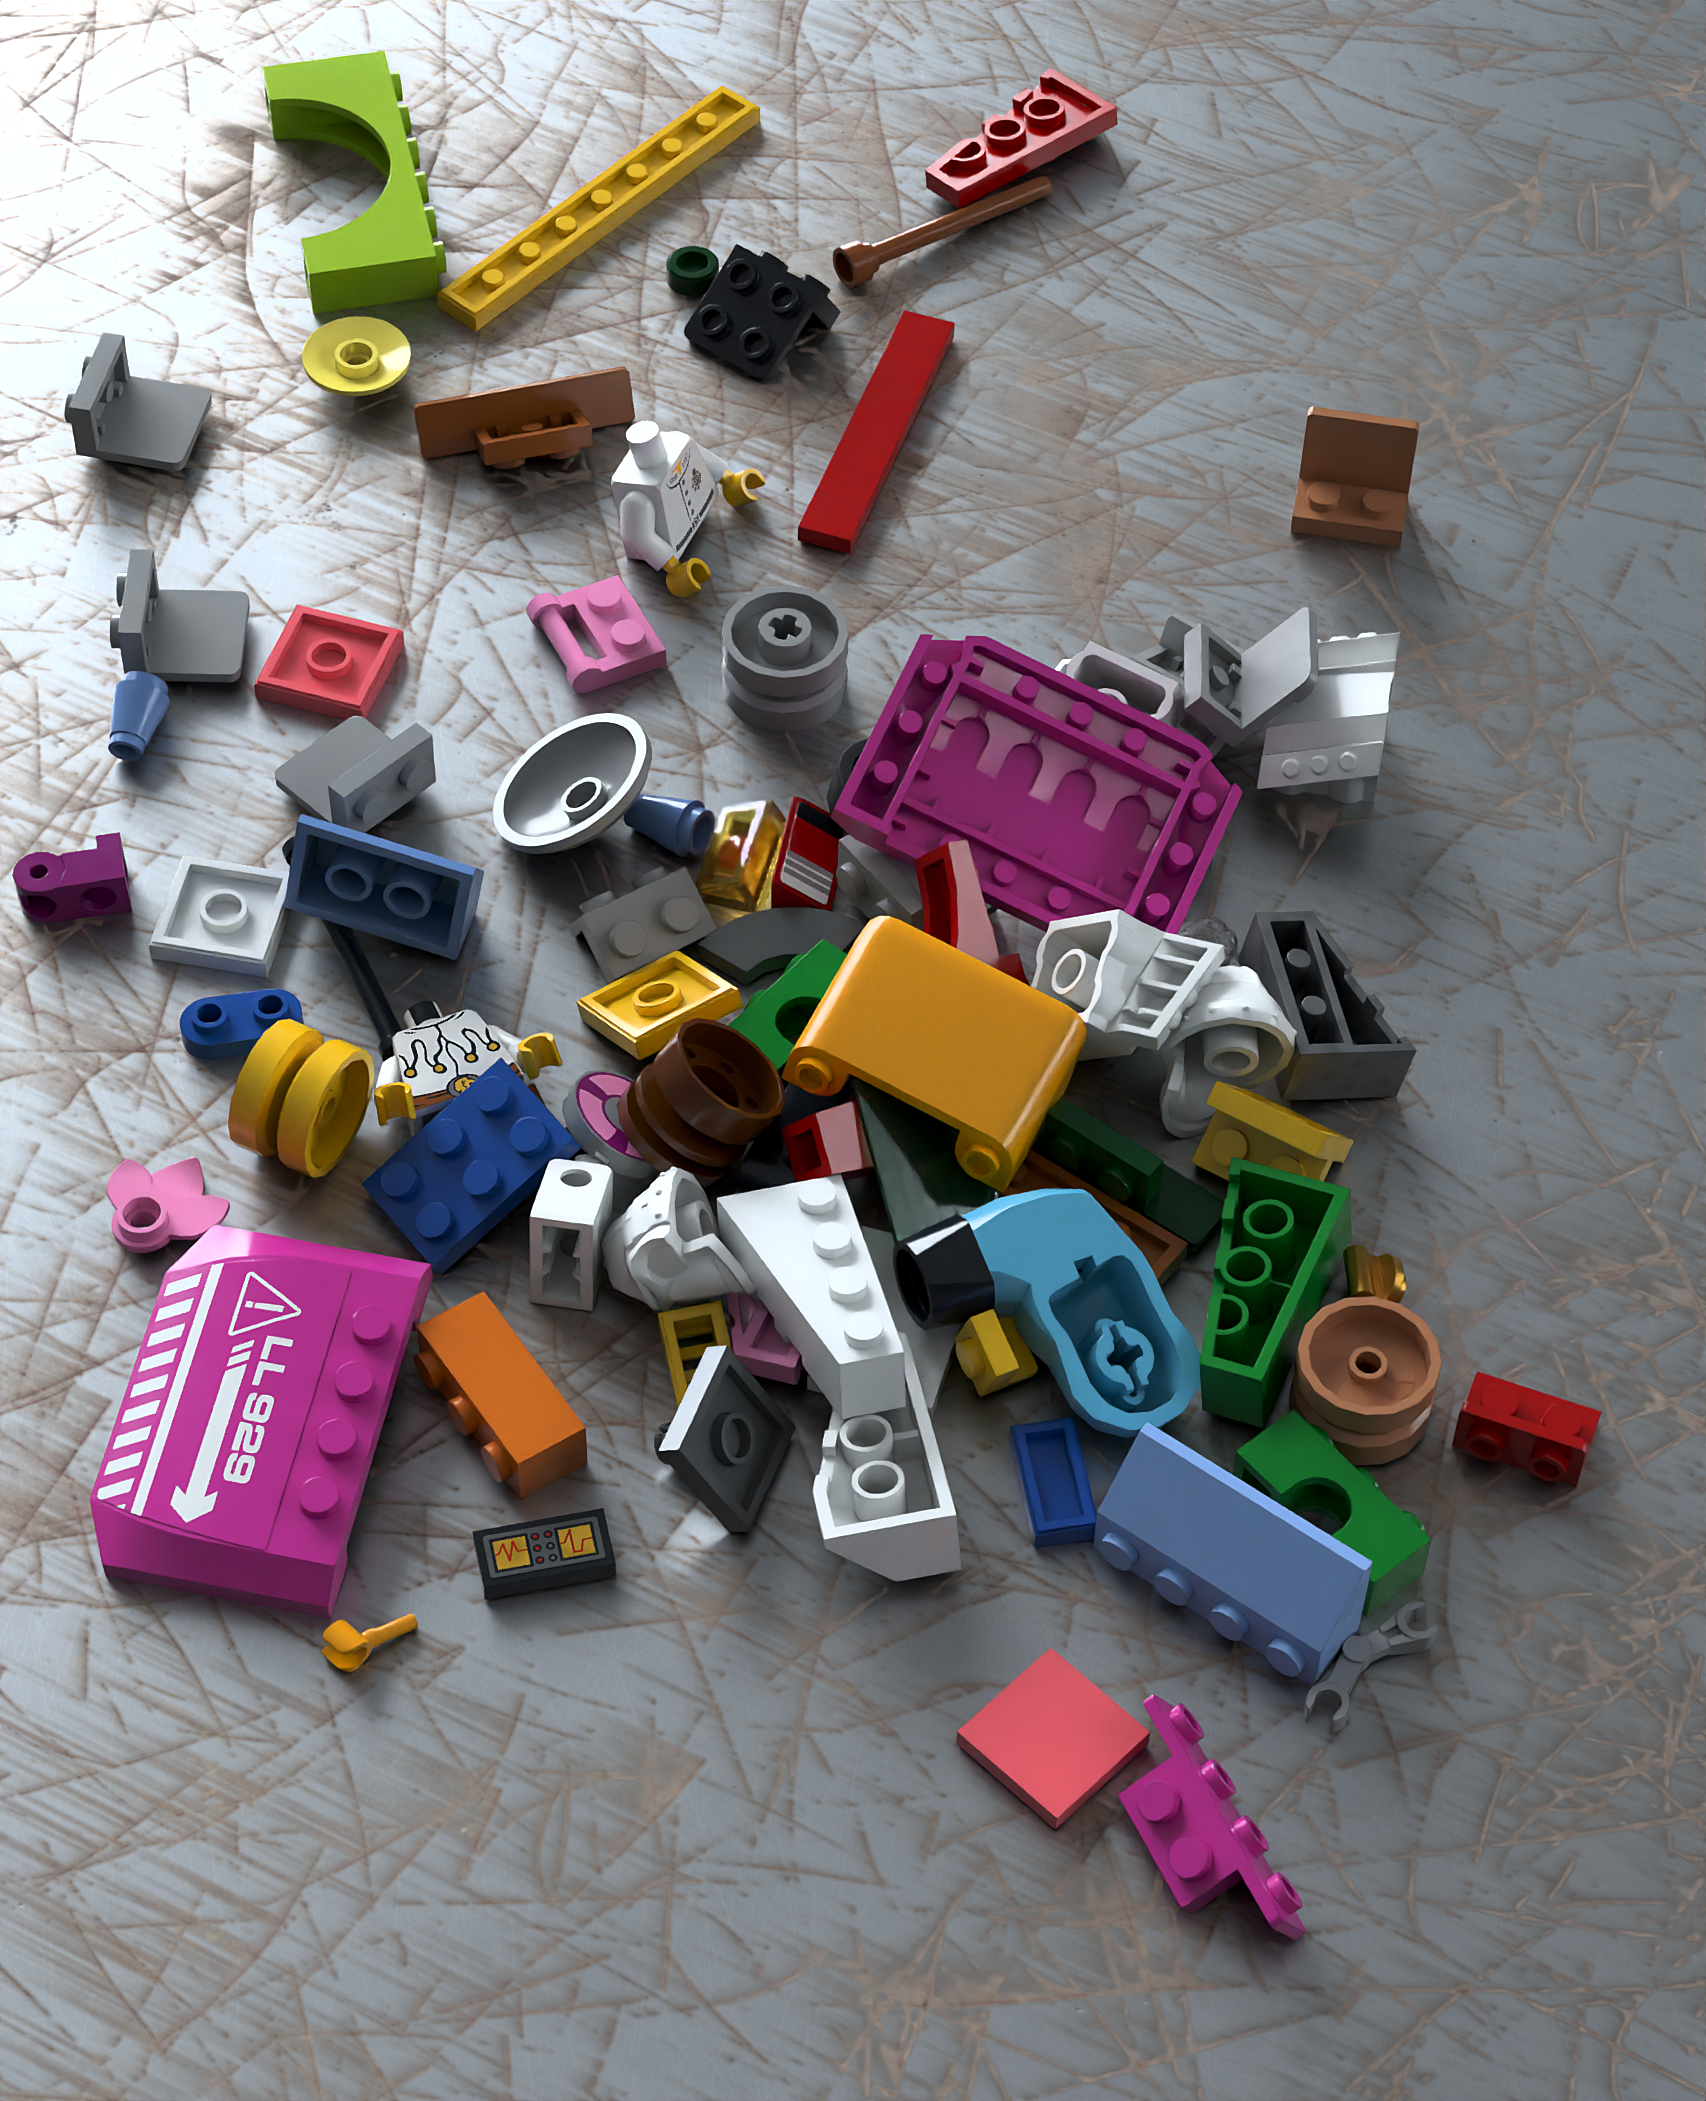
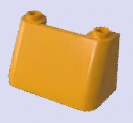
M878 916L868 922L851 947L788 1056L781 1078L818 1096H832L839 1093L849 1079L850 1074L959 1130L960 1133L955 1143L954 1152L958 1163L971 1177L1004 1193L1045 1128L1047 1112L1063 1097L1085 1044L1087 1029L1083 1019L1068 1005L899 919L890 916Z

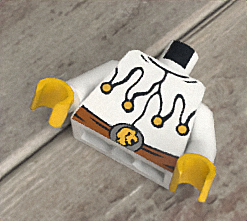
M421 1001L411 1006L404 1015L408 1029L397 1032L392 1038L394 1056L383 1062L376 1089L374 1090L373 1102L377 1109L380 1126L387 1125V1120H396L402 1116L407 1117L411 1137H413L500 1057L514 1070L523 1082V1073H527L528 1078L533 1080L540 1076L539 1070L542 1067L549 1065L559 1067L563 1063L555 1039L550 1033H538L521 1040L495 1025H486L476 1011L466 1009L443 1017L435 1002Z

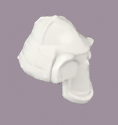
M1218 967L1209 984L1198 993L1193 1006L1186 1009L1177 1028L1173 1029L1158 1051L1151 1049L1152 1052L1161 1057L1164 1064L1168 1067L1159 1100L1160 1116L1166 1130L1174 1136L1188 1138L1196 1137L1206 1132L1216 1108L1206 1104L1216 1081L1244 1088H1253L1271 1080L1287 1067L1295 1051L1297 1031L1293 1029L1285 1018L1281 1007L1264 988L1258 974L1249 967Z
M674 1166L670 1170L662 1172L660 1177L647 1190L634 1199L633 1204L629 1206L626 1213L610 1225L601 1239L602 1255L604 1257L602 1265L608 1271V1277L613 1288L644 1302L658 1313L721 1301L722 1295L728 1293L749 1295L757 1290L738 1261L719 1240L717 1221L705 1191L693 1174Z

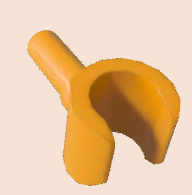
M410 1613L376 1628L371 1627L362 1633H359L344 1619L338 1620L324 1631L323 1640L329 1645L324 1647L321 1653L340 1670L346 1672L355 1671L366 1661L371 1653V1649L380 1646L383 1642L417 1629L416 1617Z

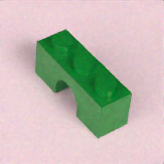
M825 939L820 940L806 954L795 956L787 965L783 975L766 991H757L747 1002L744 1011L728 1025L739 1031L760 1048L773 1063L780 1078L782 1077L788 1056L795 1046L787 1039L802 1034L847 956L845 952ZM781 1078L785 1091L789 1082Z
M1294 1409L1236 1451L1232 1475L1296 1515L1318 1513L1329 1517L1341 1528L1331 1536L1373 1562L1362 1614L1366 1618L1424 1574L1432 1539L1427 1535L1420 1520L1408 1511H1401L1381 1492L1377 1481L1368 1471L1352 1465L1335 1449L1332 1439L1321 1427L1314 1424L1310 1425Z

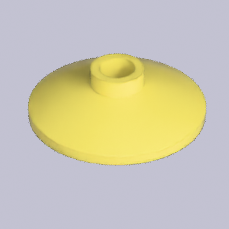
M365 316L345 317L324 324L308 337L302 350V364L308 378L321 389L343 396H365L386 390L396 384L406 374L411 362V349L406 336L397 327L386 321Z

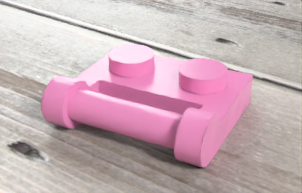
M619 575L558 596L552 593H541L531 599L526 606V613L532 624L537 629H543L567 668L566 678L577 693H589L666 665V649ZM575 619L599 657L598 660L585 655L566 622Z

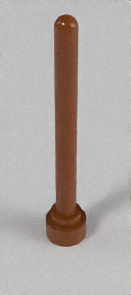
M1040 176L871 245L868 242L861 243L855 240L842 245L833 251V265L840 281L848 288L868 282L873 278L874 273L879 270L881 264L1046 197L1052 191V183L1047 177Z

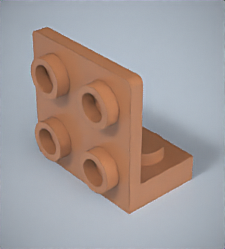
M1310 407L1307 415L1300 474L1290 532L1400 547L1420 424L1413 420Z

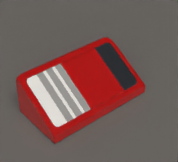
M797 796L792 798L772 878L771 909L808 907L832 911L838 884L836 878L838 840L847 836L848 833L843 831L830 817L831 814Z

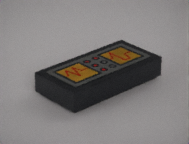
M603 1508L473 1531V1543L485 1600L616 1576V1562Z

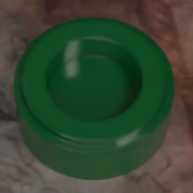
M700 246L679 248L673 251L666 261L667 283L672 290L682 295L699 296L705 294L719 272L717 256L712 251Z

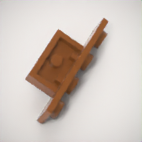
M623 366L417 403L413 408L420 453L424 458L428 459L477 450L485 465L493 464L495 468L500 469L518 467L526 462V458L546 454L547 457L552 459L575 456L579 453V448L594 446L591 429L631 422L635 419L630 374Z

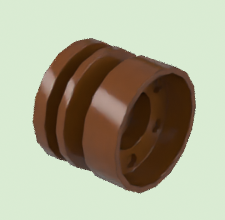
M695 1018L683 1023L660 1049L654 1063L645 1066L637 1080L633 1081L623 1092L617 1108L619 1123L628 1141L646 1162L661 1173L670 1170L673 1166L693 1174L701 1187H708L719 1182L727 1174L731 1165L743 1156L748 1143L757 1140L777 1118L786 1102L784 1084L776 1068L755 1043L736 1029L716 1020Z

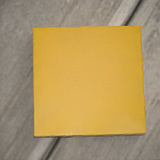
M675 950L576 1002L582 1021L638 1060H642L660 1051L683 1023L695 1018L717 1021L743 1007L738 988L679 950Z

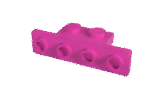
M1151 1695L1142 1703L1172 1756L1119 1793L1118 1797L1181 1909L1193 1914L1244 1879L1270 1926L1294 1940L1298 1939L1307 1932L1296 1911L1303 1907L1302 1901L1288 1879L1280 1872L1274 1874L1263 1854L1269 1850V1845L1259 1827L1249 1816L1244 1815L1241 1817L1230 1797L1237 1793L1235 1785L1225 1769L1215 1759L1212 1758L1208 1761L1198 1743V1741L1204 1738L1203 1730L1198 1721L1182 1703L1175 1707L1157 1695Z

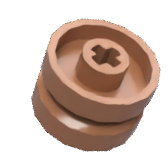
M1378 1297L1344 1298L1322 1307L1305 1324L1298 1345L1295 1372L1289 1395L1291 1410L1294 1409L1310 1425L1314 1424L1321 1427L1332 1439L1335 1449L1353 1465L1384 1464L1406 1455L1424 1437L1435 1398L1434 1393L1442 1366L1438 1340L1421 1317L1402 1304Z

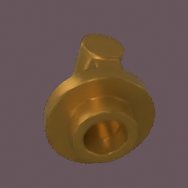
M1362 1245L1348 1246L1343 1251V1260L1349 1298L1374 1296L1400 1303L1407 1286L1401 1260L1390 1254H1382L1377 1257L1368 1253L1367 1248Z

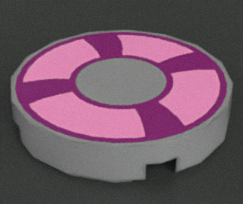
M607 1070L585 1072L570 1087L569 1093L563 1101L562 1112L570 1134L582 1146L581 1149L591 1157L598 1151L603 1157L609 1159L610 1161L607 1166L617 1174L638 1179L657 1176L660 1171L646 1162L630 1144L619 1123L617 1104L623 1092L634 1080L623 1074Z

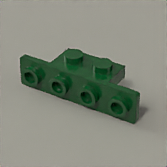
M1063 1097L1047 1112L1046 1126L1031 1148L1034 1152L1188 1243V1249L1191 1251L1198 1250L1222 1224L1224 1201L1164 1164V1160Z

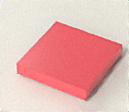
M297 604L254 683L256 698L344 720L352 716H361L366 719L404 646L403 630Z
M1049 1648L957 1731L956 1743L1056 1830L1149 1744L1150 1731L1057 1652Z

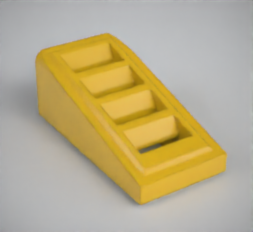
M721 1301L658 1313V1330L677 1410L687 1391V1384H690L696 1369L684 1371L682 1362L702 1358L707 1347L727 1345L732 1351ZM712 1334L713 1342L680 1349L678 1347L677 1340Z

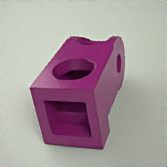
M120 833L97 835V848L61 853L58 856L49 852H35L21 858L14 866L12 876L22 913L30 920L48 923L132 912L128 870Z

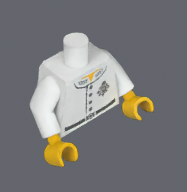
M652 421L638 422L627 430L626 437L630 450L613 475L611 482L624 550L627 558L645 560L657 572L662 568L667 572L666 583L670 592L676 597H688L701 590L700 584L711 578V572L707 564L699 558H691L682 564L678 560L719 495L716 484L722 485L725 500L730 505L738 507L758 500L747 489L753 490L764 486L765 478L755 468H748L734 474L726 469L728 462L696 443L689 435L678 431L660 432L658 425Z

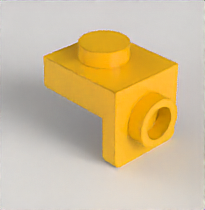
M993 1309L970 1317L954 1338L961 1368L966 1376L972 1379L980 1397L1033 1377L1038 1370L1029 1347L1016 1330L1012 1316L998 1319Z

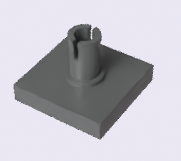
M727 1345L706 1348L673 1421L659 1426L658 1429L666 1434H655L654 1447L659 1460L664 1464L671 1465L729 1533L750 1531L796 1427Z

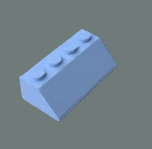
M1148 1422L1139 1431L1097 1511L1093 1547L1100 1551L1108 1563L1117 1569L1132 1571L1154 1585L1164 1599L1178 1606H1187L1209 1620L1214 1629L1225 1638L1232 1641H1242L1264 1655L1277 1671L1286 1676H1297L1313 1687L1339 1657L1344 1641L1351 1636H1355L1358 1632L1373 1562Z

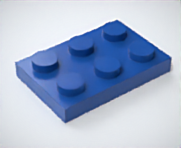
M500 1057L362 1183V1186L426 1261L442 1275L541 1185L549 1161L554 1159L568 1160L582 1146Z

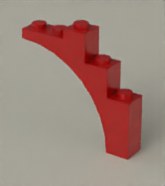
M967 840L948 842L914 860L923 905V932L1030 986L1025 976L1019 953L999 955L995 941V930L989 920L979 884L978 870L973 862ZM869 1083L854 1097L839 1106L814 1113L782 1128L796 1182L841 1174L843 1181L917 1167L952 1152L948 1136V1124Z

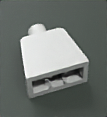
M582 1154L573 1158L572 1161L554 1159L548 1163L529 1216L530 1303L593 1311L603 1271L602 1261L604 1257L602 1255L601 1239L612 1224L613 1171L600 1158L594 1155L591 1157L589 1154ZM578 1235L573 1256H567L560 1248L562 1241L569 1236Z

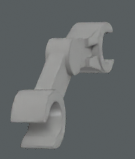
M1408 1602L1389 1617L1379 1629L1364 1636L1355 1635L1347 1638L1343 1643L1341 1656L1327 1682H1320L1308 1691L1303 1711L1305 1722H1308L1316 1705L1328 1703L1338 1710L1332 1719L1330 1733L1334 1734L1340 1731L1346 1725L1350 1710L1349 1693L1361 1671L1365 1670L1370 1662L1386 1655L1420 1653L1432 1648L1438 1637L1440 1623L1430 1626L1427 1630L1421 1632L1414 1631L1407 1625L1408 1623L1423 1619L1426 1602Z

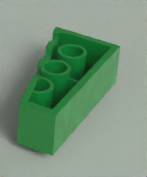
M1231 1157L1227 1198L1224 1200L1221 1237L1214 1264L1212 1296L1209 1298L1199 1363L1202 1410L1264 1428L1295 1361L1305 1324L1317 1313L1343 1257V1251L1347 1248L1352 1237L1351 1189Z

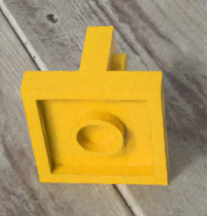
M1216 1081L1206 1104L1216 1108L1191 1163L1228 1181L1231 1157L1324 1181L1333 1161L1344 1163L1354 1140L1247 1088Z

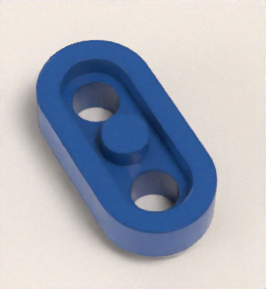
M264 989L196 1000L182 1012L180 1030L183 1045L191 1055L204 1060H218L249 1055L263 1033L278 1020L292 1019L304 1024L301 1004L293 994L282 989Z

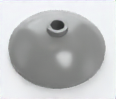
M614 713L583 717L551 732L532 746L516 762L503 780L496 795L493 808V820L497 831L512 848L531 854L558 853L573 849L596 838L614 825L629 810L641 793L647 780L652 760V747L648 736L632 718Z

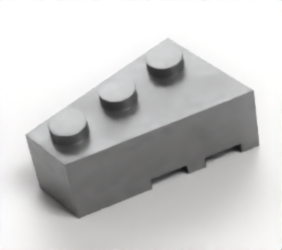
M1313 911L1255 912L1237 959L1239 966H1247L1258 974L1264 988L1281 1007L1285 1018L1293 1029L1297 1031L1295 1051L1287 1067L1274 1076L1281 1101L1397 1096L1417 1050L1407 1036L1398 1038L1382 1016L1385 1007L1375 994L1367 996L1351 975L1354 967L1315 913Z

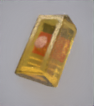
M772 799L723 808L695 883L704 903L749 913L764 910L771 890L772 878L787 819Z

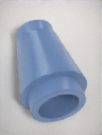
M131 671L126 673L122 681L114 686L108 750L117 758L126 761L141 759L143 751L146 749L170 706V699L167 695L168 686L156 675L143 671Z
M640 793L633 805L624 814V823L627 826L634 828L680 857L703 853L710 844L715 829L713 812L705 809L704 804L699 800L644 795Z

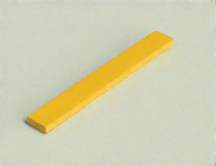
M721 85L437 293L438 308L477 332L759 123L760 107Z

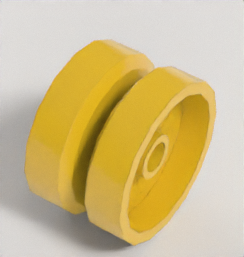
M292 1019L278 1020L263 1033L255 1044L238 1076L229 1109L228 1128L230 1139L238 1147L262 1157L278 1154L279 1160L286 1167L312 1178L325 1176L340 1162L350 1148L364 1120L372 1094L375 1075L372 1056L365 1049L340 1039L325 1042L324 1037L318 1030Z

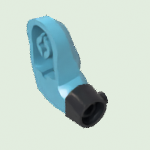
M1040 1189L1001 1197L963 1216L955 1214L895 1243L893 1249V1268L897 1286L903 1303L917 1326L924 1330L966 1323L970 1317L991 1309L995 1313L1012 1316L1017 1332L1029 1349L1048 1365L1072 1410L1095 1430L1130 1438L1137 1437L1139 1431L1147 1422L1159 1429L1185 1411L1201 1386L1199 1364L1201 1354L1190 1332L1172 1313L1153 1269L1140 1249L1095 1198L1083 1189Z

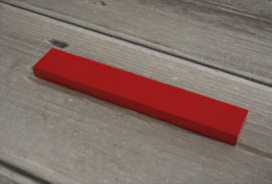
M906 310L903 311L798 525V541L848 554L851 553L954 338V322Z

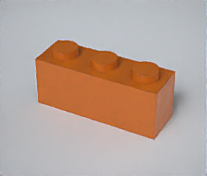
M484 1291L417 1326L419 1353L414 1356V1362L419 1375L429 1389L440 1388L448 1399L447 1407L454 1424L464 1436L472 1433L480 1443L483 1461L497 1482L506 1479L521 1500L588 1463L586 1427Z

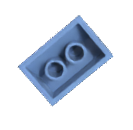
M301 814L297 821L284 907L456 960L476 914L484 871Z

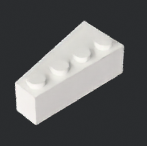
M841 1174L716 1198L719 1240L734 1256L756 1286L757 1290L751 1293L756 1302L760 1300L774 1317V1327L785 1342L791 1341L802 1356L803 1367L841 1419L906 1407L904 1349Z

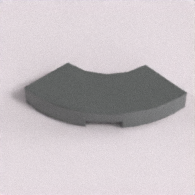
M783 907L761 910L734 919L710 933L698 944V957L743 984L748 985L763 973L787 967L795 956L806 954L822 939L848 954L866 925L853 918L822 909Z

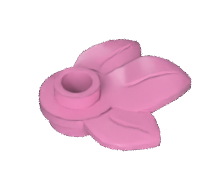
M196 1157L179 1161L151 1175L145 1167L136 1161L125 1159L114 1170L107 1184V1196L116 1210L111 1222L113 1236L121 1247L136 1253L156 1251L165 1246L170 1240H194L202 1237L213 1225H220L224 1221L230 1209L229 1201L217 1196L204 1195L203 1172L200 1161ZM141 1225H151L144 1228H137Z

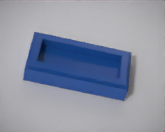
M1074 1417L1009 1426L1010 1446L1034 1548L1094 1540L1097 1512Z

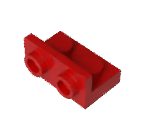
M1477 1371L1467 1400L1463 1402L1459 1412L1452 1446L1466 1450L1482 1460H1496L1530 1471L1536 1477L1546 1481H1560L1577 1487L1599 1423L1601 1411Z

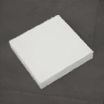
M182 855L149 943L151 958L267 978L291 909L284 907L289 872Z

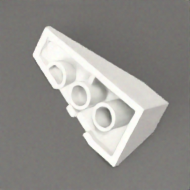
M906 1331L898 1333L905 1358L906 1407L841 1419L836 1410L832 1408L829 1428L825 1430L822 1442L823 1457L820 1472L815 1477L813 1487V1500L825 1549L895 1582L962 1570L957 1514Z

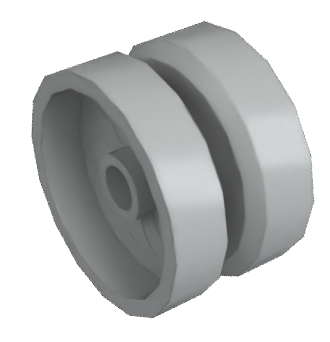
M791 585L764 587L741 597L727 611L721 628L724 658L722 662V687L725 702L738 718L759 729L780 733L802 731L827 721L842 706L847 691L848 668L846 658L848 655L849 633L845 615L831 599L812 589Z

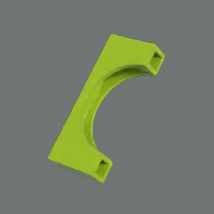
M385 50L263 66L266 108L274 140L308 139L339 145L370 161L387 180L386 187L378 200L362 215L332 231L301 238L305 281L313 314L436 297L439 292L438 274L447 273L442 241L433 242L432 238H438L435 211L433 206L424 207L423 205L424 203H429L426 176L424 171L415 172V169H420L416 137H406V135L412 134L407 103L398 104V102L403 101L401 78L398 70H389Z

